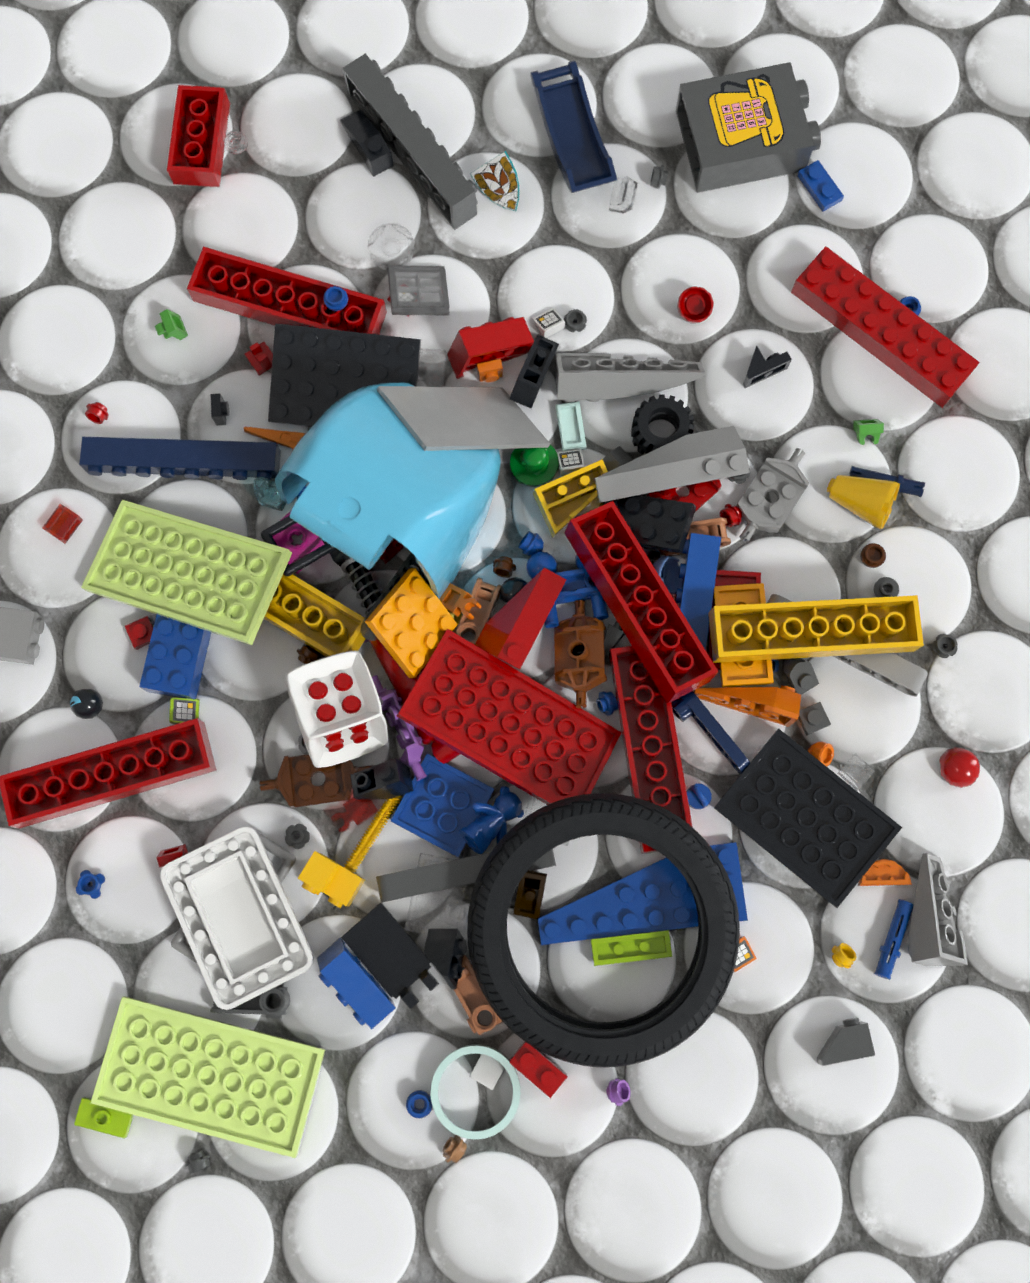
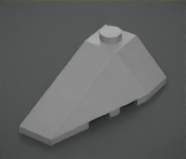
M929 853L922 854L909 930V955L913 963L924 966L968 965L965 941L962 930L957 931L953 916L957 915L955 906H951L947 899L946 893L949 892V885L941 858Z

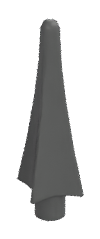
M617 620L613 626L608 625L604 637L605 660L609 656L610 649L615 648L625 635Z

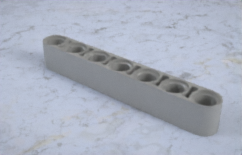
M771 594L767 603L792 601L780 595ZM894 653L833 656L914 697L918 696L928 675L925 669Z

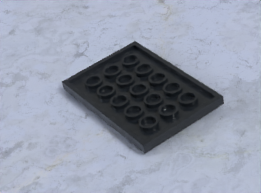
M275 323L268 422L313 426L335 402L348 393L362 387L380 383L399 382L409 383L417 387L421 339Z
M779 728L714 807L715 810L835 908L840 906L902 829L898 823Z

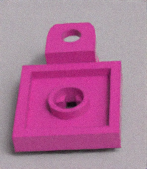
M291 511L288 512L282 519L288 517ZM299 523L273 536L279 547L289 549L292 552L289 564L324 545L319 536ZM302 534V543L292 545L294 541L292 536H300Z

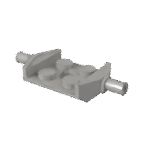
M796 448L790 460L766 458L757 475L736 505L742 512V518L747 522L745 529L739 536L740 539L743 540L747 534L744 541L749 542V539L757 530L769 533L780 530L809 485L808 480L798 467L799 462L805 455L803 450L797 456L801 449ZM768 492L775 493L777 502H767L764 495Z

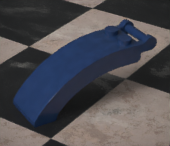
M570 61L568 65L540 73L538 71L531 72V81L535 89L546 132L557 164L570 192L575 193L617 181L612 158L609 156L596 126L583 78L579 74L576 61ZM569 74L572 77L570 80L542 87L541 82Z

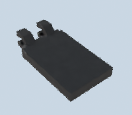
M379 903L341 937L388 995L395 999L400 996L410 1009L420 1002L409 989L414 982L420 978L430 991L439 985V982L429 971L431 963L424 952L382 903Z

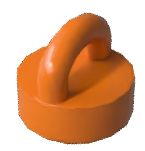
M816 742L808 749V752L826 767L833 760L834 749L830 743Z

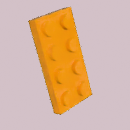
M764 583L714 586V606L766 603ZM772 660L719 662L721 687L774 683Z

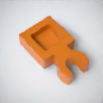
M451 583L439 599L448 612L457 617L462 613L470 620L474 619V616L469 612L472 607L479 609L482 607L478 601L471 598L472 596L467 591Z

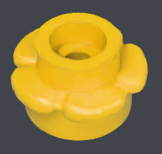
M841 943L838 947L836 945L832 947V953H834L832 955L833 962L839 967L851 968V965L856 960L855 951L846 943Z

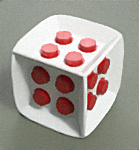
M359 651L342 652L302 665L286 675V687L290 700L295 707L299 729L308 754L316 768L329 767L378 750L388 742L387 723L382 714L380 699L367 664Z

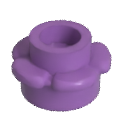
M618 1078L611 1080L606 1089L608 1099L615 1103L616 1106H621L623 1102H627L630 1098V1087L625 1080Z

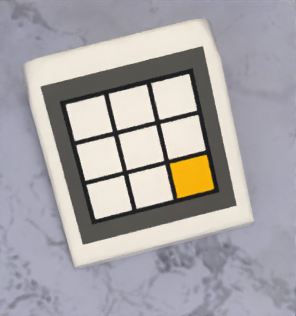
M554 308L533 318L535 325L545 338L565 329L564 319Z
M581 449L557 452L561 476L585 467Z

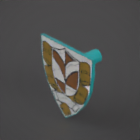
M504 151L470 174L482 193L492 202L503 208L517 211L519 202L518 176L507 152Z

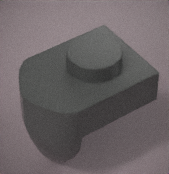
M804 658L784 659L783 671L790 686L796 690L795 693L802 695L819 684L809 661Z

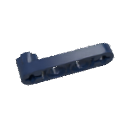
M691 691L672 701L674 715L682 722L692 716L739 774H742L750 764V761L695 693Z

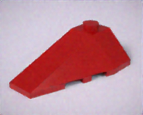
M543 568L485 624L475 645L510 665L521 669L567 579Z

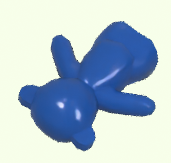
M502 786L500 788V795L493 801L492 805L481 802L472 804L474 811L483 814L477 816L474 822L468 826L462 827L459 833L473 851L482 854L496 836L497 844L507 833L506 821L516 817H523L524 810L522 809L520 798L516 793L510 792L508 787Z

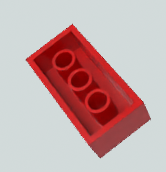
M178 85L167 171L173 184L220 187L230 102L225 88Z

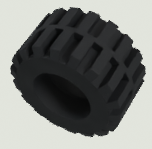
M659 394V399H656L655 396L649 397L648 402L644 400L640 408L636 409L632 422L631 437H633V445H638L637 451L640 454L643 452L647 454L678 438L693 434L694 417L690 415L691 410L688 406L683 407L684 402L681 399L677 402L674 400L675 396L670 395L668 399L665 398V394ZM655 420H666L675 427L676 433L666 438L658 437L650 431L648 425Z

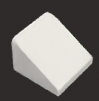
M481 1054L469 1077L493 1090L504 1070V1066L496 1059Z

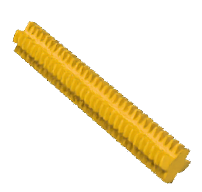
M402 795L386 799L387 801L384 800L383 806H381V809L377 811L378 814L374 817L375 820L370 822L371 825L367 828L368 831L365 830L364 836H361V842L358 841L359 845L356 844L357 847H354V853L351 852L352 856L349 855L350 858H347L349 861H346L347 864L344 863V868L353 873L356 872V869L360 866L359 864L363 861L362 858H365L366 853L370 850L369 847H372L373 842L377 839L376 836H379L380 831L384 828L383 825H386L385 822H388V817H391L390 814H393L392 812L395 811V806L400 804L399 801H401L400 798H403Z

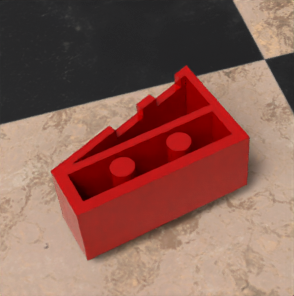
M509 317L497 323L486 322L478 327L472 328L467 326L460 329L447 356L456 379L464 377L463 372L477 368L479 363L501 359V363L527 354L534 340L524 317Z

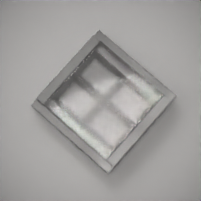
M388 265L392 315H449L445 266Z

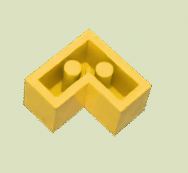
M316 851L313 852L298 877L299 880L304 882L301 887L313 894L319 895L320 892L330 896L327 901L338 908H341L342 905L350 907L365 882V879Z

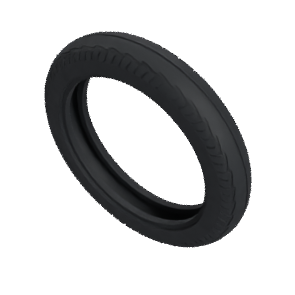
M596 793L573 796L548 804L522 819L503 836L489 854L475 882L468 910L467 937L472 967L484 996L499 1018L518 1037L537 1050L565 1062L590 1067H619L644 1062L672 1050L692 1036L708 1020L722 1000L731 981L739 949L740 925L736 897L728 874L714 850L692 826L671 811L652 802L621 794ZM591 835L622 836L644 843L660 852L685 877L692 891L698 915V939L695 954L686 975L677 988L664 1001L651 1010L633 1018L614 1022H593L577 1019L559 1012L541 1000L529 988L517 970L511 955L507 936V916L510 901L520 880L528 869L539 858L558 845Z

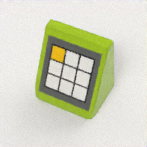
M170 698L169 722L175 725L192 719H199L200 700Z

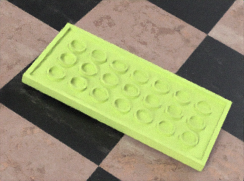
M122 500L81 588L87 592L252 645L292 552L283 547Z
M124 996L119 1005L91 1104L296 1158L326 1049Z

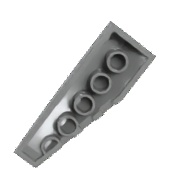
M556 353L555 356L557 398L565 402H573L575 400L597 402L599 400L640 396L681 386L705 377L702 362L669 360L668 364H665L657 358L650 357L645 361L634 360L633 356L624 355L623 359H613L611 354Z
M730 426L685 435L594 479L598 500L601 503L750 473L746 448L735 427Z

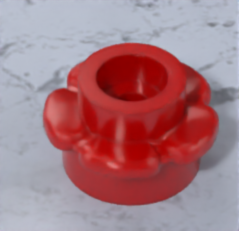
M99 402L87 404L85 415L90 421L102 424L104 420L108 419L109 414L103 404Z
M726 504L725 508L720 511V518L727 519L725 526L730 528L740 525L742 518L741 510L737 506Z

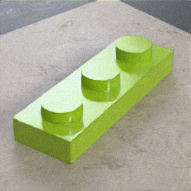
M669 930L591 939L594 966L672 957Z

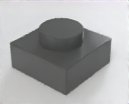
M821 702L806 707L799 712L798 719L806 736L831 725Z

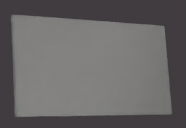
M378 386L377 388L378 393L424 451L548 448L550 445L549 441L520 407L509 399V394L503 388Z

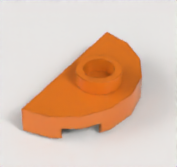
M887 859L875 861L858 882V886L912 885L910 876L903 867L897 864V862Z

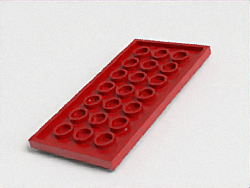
M449 629L445 631L397 714L398 718L546 805L573 796L591 794L622 733L582 708H576V705Z

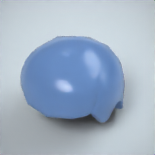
M662 556L654 562L653 566L670 594L676 595L677 588H682L683 579L679 578V559L672 556Z

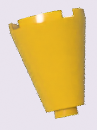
M838 475L836 479L831 478L827 492L830 493L829 498L875 528L883 529L892 511L893 501H896L900 483Z

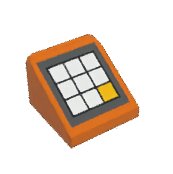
M745 936L739 938V949L734 972L757 959Z

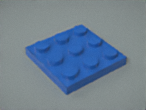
M427 753L421 763L427 776L419 781L414 776L412 780L414 791L404 795L391 822L459 858L466 845V841L460 835L459 830L474 822L475 818L482 814L474 811L472 804L475 802L487 804L495 789L447 763H441Z

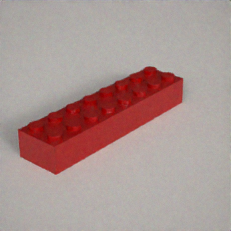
M204 246L187 286V290L194 302L274 326L277 323L379 335L387 313L383 299L342 288L348 295V303L345 308L339 311L330 310L324 303V294L330 287L336 285Z
M827 246L823 248L794 283L791 291L793 295L941 408L945 406L980 363Z
M611 501L571 519L564 532L565 536L666 703L668 704L709 683L719 671L615 503Z
M632 646L610 649L609 658L618 703L619 720L632 797L659 805L692 826L671 702L666 703ZM640 842L641 854L658 852Z
M196 718L1 775L0 790L8 826L20 829L217 770L205 723Z

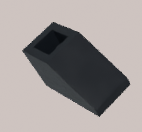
M397 758L350 775L355 799H392L414 791L410 768Z
M429 929L423 952L451 989H456L458 979L462 976L463 956L467 953V941L458 929Z

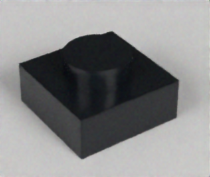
M220 393L210 394L212 419L216 425H226V416L230 414L228 402L224 401Z

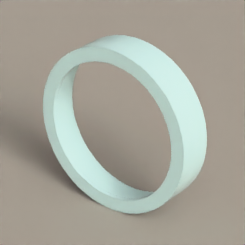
M472 1044L454 1050L441 1062L433 1076L431 1102L437 1118L450 1132L466 1139H485L502 1131L514 1118L520 1102L521 1086L515 1067L509 1063V1059L502 1052L490 1046ZM467 1054H484L496 1059L507 1070L513 1086V1098L509 1111L497 1125L483 1131H468L456 1126L446 1117L439 1102L438 1089L442 1074L454 1060Z

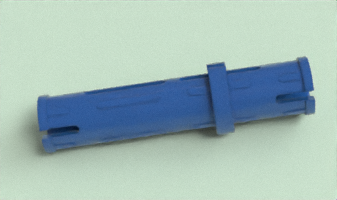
M898 900L884 946L881 945L879 950L881 955L874 974L887 980L891 979L896 959L901 956L899 950L914 904L908 901ZM901 916H902V920H901V923H900V926H899L897 935H896V937H895V934H896V931H897V928H898V925H899V922H900V919H901Z

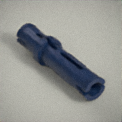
M851 466L849 472L850 476L900 483L898 494L901 492L921 498L924 492L925 482L906 479L904 475L898 474V476H893Z

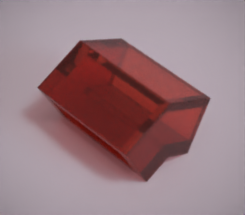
M59 504L42 529L66 544L83 519L67 507Z

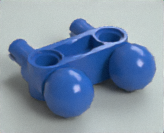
M540 551L533 554L526 564L527 573L532 579L543 568L567 579L544 623L545 628L559 626L557 604L575 602L576 600H591L594 618L605 620L609 617L605 600L597 587L589 584V581L592 579L577 554L575 556L577 570L557 572L558 564L556 559L549 553Z

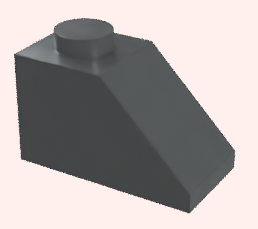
M859 1018L843 1020L844 1025L835 1027L817 1057V1063L825 1066L875 1056L868 1023L859 1022Z

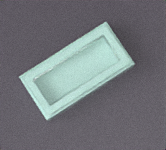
M580 401L556 404L562 451L586 450Z

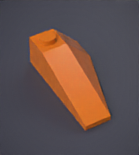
M782 685L780 688H697L694 690L695 695L700 700L783 726H791L799 717L801 694L795 693L796 690L789 686Z

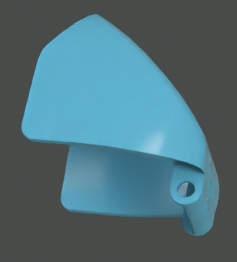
M399 382L380 383L362 387L348 393L335 402L299 440L275 478L276 488L281 500L290 504L309 482L293 506L290 518L368 570L378 561L393 538L399 541L415 555L416 562L429 580L431 590L440 599L449 584H452L486 520L500 472L501 459L499 449L424 451L377 391L378 386L413 385Z

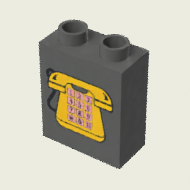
M791 62L680 84L676 114L697 193L798 173L799 170L808 165L812 151L820 149L821 134L819 125L815 120L807 122L804 111L809 105L808 86L804 79H795Z

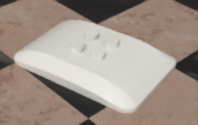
M241 827L169 862L163 867L160 874L161 882L212 998L219 1008L224 1010L233 1009L311 968L314 959L312 951L271 860L254 829Z

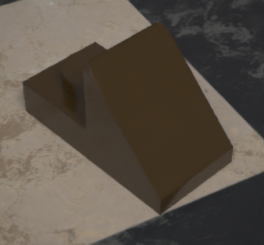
M530 870L525 873L518 885L513 915L539 919L547 878L546 873Z

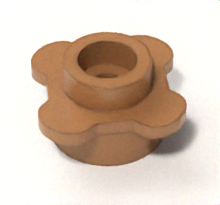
M460 1136L450 1137L443 1147L445 1161L447 1163L450 1161L458 1162L464 1155L467 1144L463 1142Z

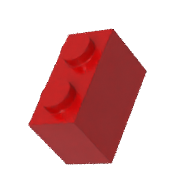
M525 1041L509 1060L512 1066L549 1098L554 1095L567 1078V1074L541 1051Z

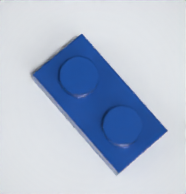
M819 160L799 170L798 178L822 212L843 200L844 195Z

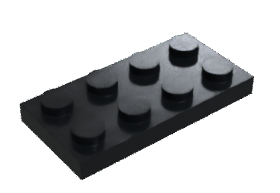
M640 495L611 500L615 503L641 547L682 553L696 510V506L693 503ZM611 501L601 502L599 507Z

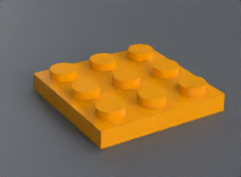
M416 568L408 569L365 620L368 627L409 678H416L427 664L447 629L453 631L458 625Z

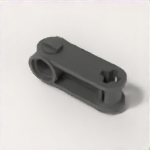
M283 983L233 1009H221L213 1002L210 1012L266 1015V1018L282 1019V1015H286V1009L289 1007L291 1000L287 987H284ZM273 993L280 997L281 1002L277 1008L272 1007L269 1001Z

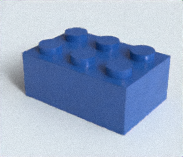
M156 614L139 687L149 693L196 699L211 632Z

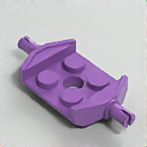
M375 675L372 679L380 699L382 712L387 710V721L391 727L395 726L398 733L396 736L401 749H405L399 759L402 763L411 767L417 781L427 776L420 764V757L424 750V746L421 745L422 739L417 737L414 726L397 717L403 701L401 697L397 696V691L395 689H383L378 675Z

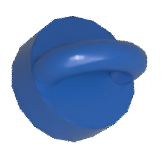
M694 784L687 790L688 803L691 808L699 810L709 805L712 798L710 789L706 785Z

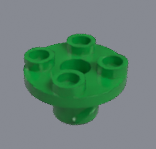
M551 444L548 448H514L510 457L512 474L517 482L527 486L538 487L551 482L558 470V455Z

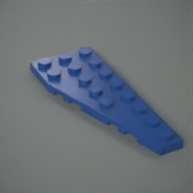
M737 843L710 845L723 864L732 884L738 907L739 922L748 921ZM664 858L539 918L538 924L541 945L698 927V915L688 882L678 868L669 859Z

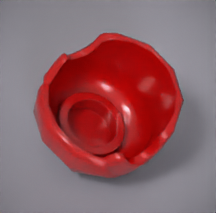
M693 286L680 294L677 309L679 315L686 322L692 324L700 323L711 315L714 302L711 294L706 289Z
M959 747L947 749L939 759L940 774L952 786L959 788L971 786L979 777V760L975 754L967 749Z

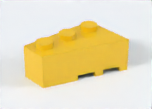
M603 459L534 489L533 496L552 538L571 519L575 518L598 497L594 478L608 472Z

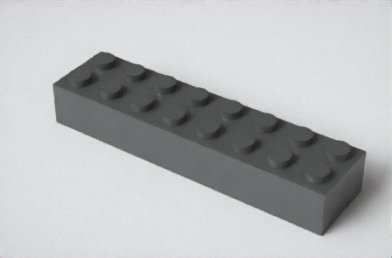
M365 53L343 67L348 96L379 131L389 148L453 229L456 230L477 215L478 201L476 199L477 189L470 179H465L461 167L457 162L453 163L450 160L449 154L443 145H438L431 129L425 128L422 125L418 113L415 110H410L406 98L403 94H398L395 91L393 82L388 76H383L378 63L374 59L371 61Z

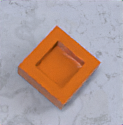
M501 359L477 364L480 382H495L503 377Z

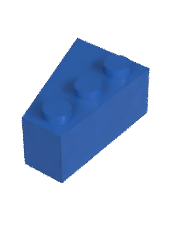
M340 937L317 957L321 972L318 976L328 988L332 985L337 990L336 997L345 1007L349 1004L354 1009L353 1016L362 1026L367 1024L372 1030L396 1009L395 1004L376 979L360 964L361 961L357 956L354 957L344 945L346 943Z

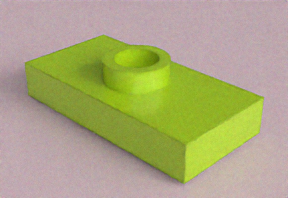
M83 1097L74 1125L125 1139L128 1136L133 1115L91 1104L90 1098Z

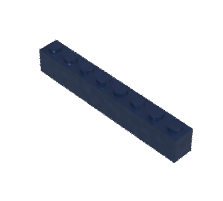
M82 437L79 465L88 474L94 476H101L102 473H111L114 476L120 477L126 476V474L150 477L151 474H156L165 478L184 475V477L190 479L208 476L211 479L217 480L223 479V477L247 480V477H253L261 481H270L272 478H276L279 472L281 450L276 442Z

